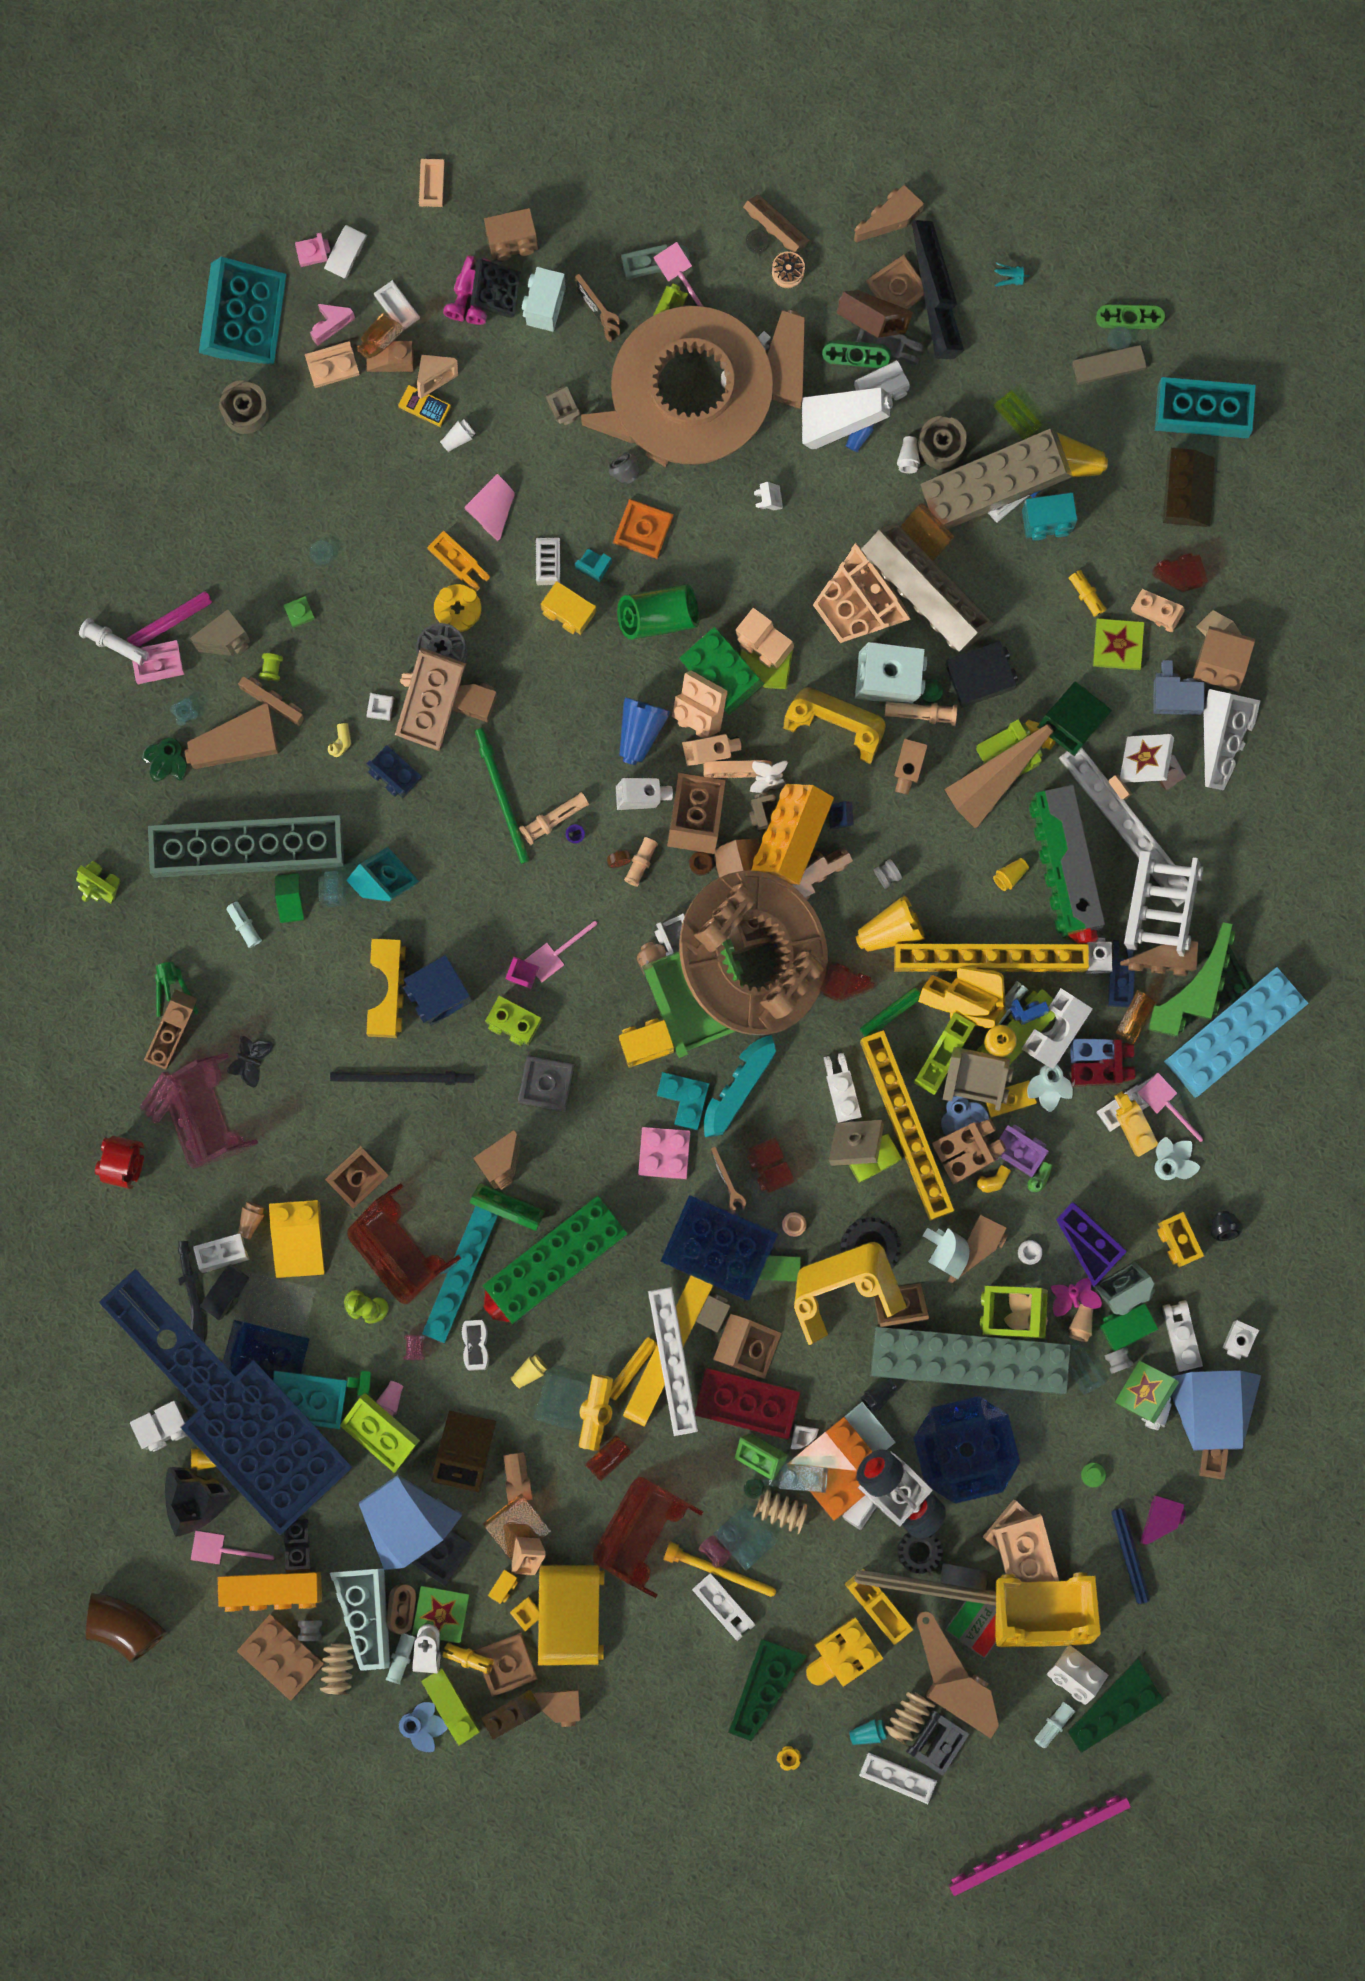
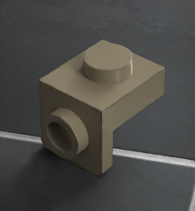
M567 386L545 395L551 411L559 424L564 423V425H568L576 421V416L581 414Z
M768 792L755 795V799L751 800L753 811L749 812L752 826L757 825L758 831L768 829L763 805L775 803V795H769Z

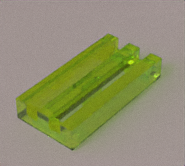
M1012 390L993 405L1023 440L1027 439L1042 426L1041 422ZM1009 398H1011L1015 402V404L1034 424L1032 427L1009 403ZM1002 404H1004L1008 408V410L1015 416V418L1023 425V427L1027 430L1026 432L1023 431V429L1001 406Z

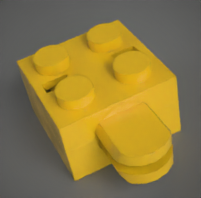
M853 1617L814 1644L822 1656L808 1665L806 1676L814 1685H823L836 1676L844 1687L883 1660V1657L856 1617Z

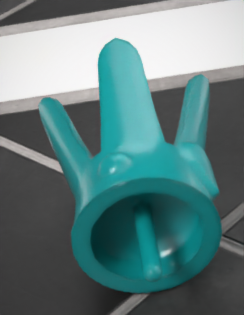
M996 262L997 265L1010 269H996L994 272L1002 276L1012 277V279L998 282L994 286L1023 285L1024 277H1029L1030 275H1024L1023 266L1011 267Z

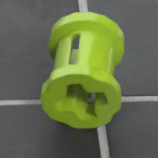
M263 653L262 673H259V678L268 681H280L278 672L283 657L277 654Z

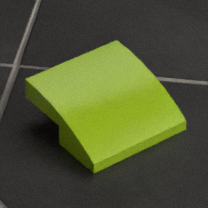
M741 649L740 656L765 683L763 685L764 688L787 689L793 650L779 668L775 669L773 666L768 668L758 660L759 656L754 652L749 654Z

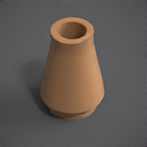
M246 1202V1205L242 1206L238 1231L241 1237L252 1238L253 1233L265 1216L263 1213L265 1208L252 1202Z

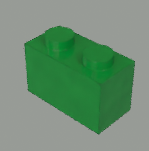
M1145 1303L1140 1306L1139 1304L1134 1306L1125 1315L1117 1316V1314L1113 1313L1103 1318L1104 1324L1100 1325L1112 1352L1158 1330Z

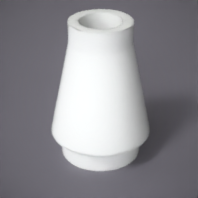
M463 419L461 422L457 421L440 442L450 452L452 449L472 440V436L476 433L466 420Z
M912 436L903 438V445L897 461L899 471L903 473H915L920 466L917 438Z

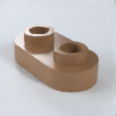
M398 1584L390 1592L386 1624L393 1633L404 1634L412 1626L416 1593L409 1585ZM400 1592L403 1593V1598L401 1600H399L398 1598ZM399 1617L400 1622L396 1625L395 1619Z

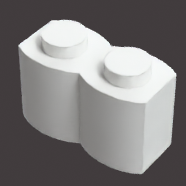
M483 1320L464 1321L462 1337L466 1344L463 1355L465 1366L469 1371L487 1370L489 1365V1353L485 1346L488 1337L487 1327Z

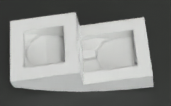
M345 225L324 269L347 278L355 258L361 252L367 234Z

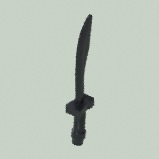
M178 1241V1253L183 1277L178 1278L180 1286L184 1282L186 1284L191 1306L190 1328L204 1342V1322L194 1280L199 1279L198 1271L192 1274L188 1241Z

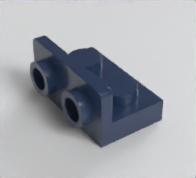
M387 745L372 761L369 760L366 763L369 768L367 772L376 781L382 779L387 784L385 789L394 797L399 795L404 798L422 778L420 774Z

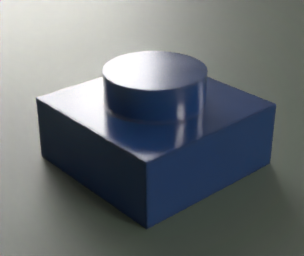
M851 801L831 804L829 809V825L831 829L854 825Z

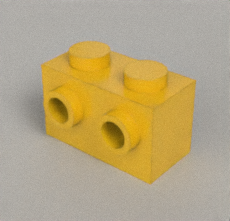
M558 581L555 582L541 603L542 614L552 621L557 619L563 623L562 627L572 634L577 632L581 635L597 612L596 606Z
M1184 1212L1158 1223L1160 1227L1157 1229L1158 1235L1162 1242H1167L1170 1249L1167 1253L1173 1265L1177 1264L1179 1268L1204 1256Z

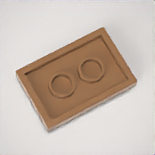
M271 1614L237 1650L243 1658L290 1701L325 1664Z

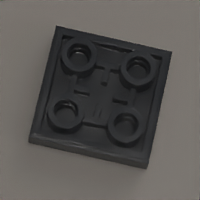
M483 259L477 260L470 305L508 318L514 317L521 272Z

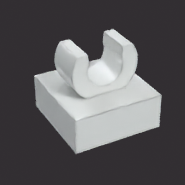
M770 482L760 484L761 490H756L754 495L762 496V502L757 503L756 507L771 510L782 509L780 485Z

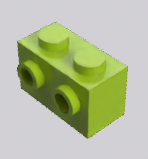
M498 996L485 1021L489 1024L488 1029L498 1035L504 1032L511 1036L509 1039L511 1042L522 1047L523 1043L529 1046L542 1022V1018Z

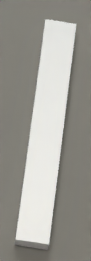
M1083 748L1075 757L1068 751L1059 757L1138 859L1140 858V852L1146 851L1151 853L1156 863L1175 865L1126 802L1118 796L1107 778ZM1157 872L1151 874L1161 887L1187 890L1189 882L1184 876ZM1170 898L1176 907L1185 902L1183 899Z

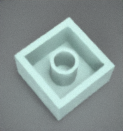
M537 267L535 274L531 273L529 278V296L524 297L522 310H524L523 317H526V324L529 326L554 332L566 289L565 276L563 273Z

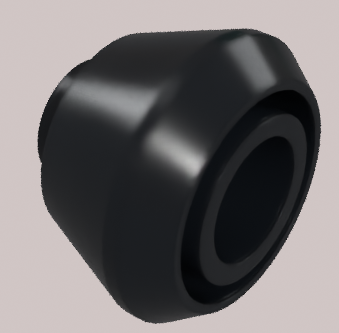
M1229 1211L1217 1213L1212 1220L1211 1236L1217 1241L1235 1239L1240 1236L1243 1230L1242 1223Z

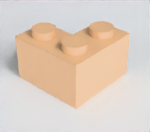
M752 608L736 629L737 640L741 643L739 646L749 654L754 652L758 655V660L768 668L773 666L775 669H778L794 649L793 641L775 629L772 621L754 608Z

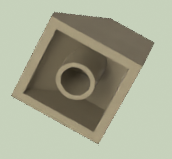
M226 610L190 638L198 652L229 656L235 653L237 655L243 653L249 647L248 643L251 642L245 630L229 610Z

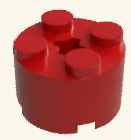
M118 1136L105 1137L101 1145V1151H103L101 1161H98L95 1166V1175H99L102 1183L132 1189L134 1187L131 1185L132 1181L137 1182L140 1177L144 1162V1155H140V1148L144 1149V1144L140 1141Z

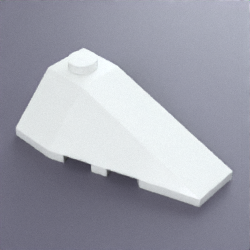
M1209 689L1204 709L1205 787L1225 789L1236 766L1233 758L1238 750L1243 751L1246 744L1242 741L1247 729L1252 731L1255 725L1260 700Z

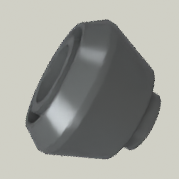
M623 454L609 465V474L620 483L625 482L629 484L638 477L639 465L634 454Z

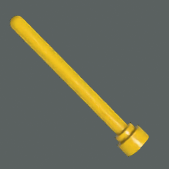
M670 1541L663 1558L665 1561L673 1563V1561L677 1563L678 1561L684 1562L770 1597L776 1594V1589L772 1586L685 1553L679 1547V1544Z

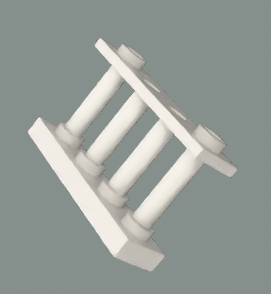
M1140 852L1124 941L1127 949L1137 950L1138 943L1141 944L1142 941L1177 946L1176 951L1179 956L1184 957L1185 950H1189L1191 944V936H1188L1197 882L1198 880L1201 881L1203 876V866H1200L1198 858H1193L1191 867L1156 863L1150 852ZM1157 872L1188 876L1187 890L1152 886V883H1149L1150 874ZM1153 895L1185 900L1183 913L1148 909L1145 906L1146 897ZM1148 918L1181 923L1179 937L1144 932L1141 929L1142 920Z

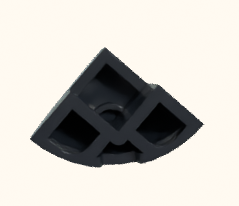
M182 1467L168 1468L165 1481V1502L168 1519L175 1537L192 1533L207 1525L227 1505L231 1494L215 1478L211 1477L210 1480H206L197 1476V1470Z

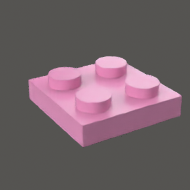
M642 1127L638 1176L687 1179L690 1131Z

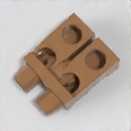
M991 1119L973 1122L932 1143L941 1162H946L965 1152V1154L943 1165L953 1184L961 1182L977 1171L999 1160L997 1157L1007 1151L1001 1139L992 1144L987 1139V1135L996 1131V1127Z

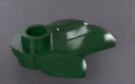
M165 738L159 744L150 745L144 750L141 759L151 763L150 776L154 782L163 780L169 774L181 781L186 774L187 762L181 755L182 747L178 740ZM170 745L173 748L172 754L166 752V746Z

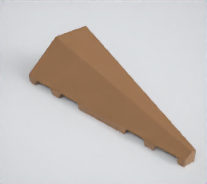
M1050 724L1045 725L944 789L957 811L974 828L982 824L983 819L993 810L994 805L1001 796L1007 792L1022 773L1027 763L1040 750L1041 745L1048 736L1054 732Z

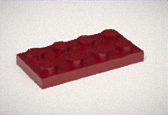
M706 1368L695 1409V1416L788 1440L800 1392Z

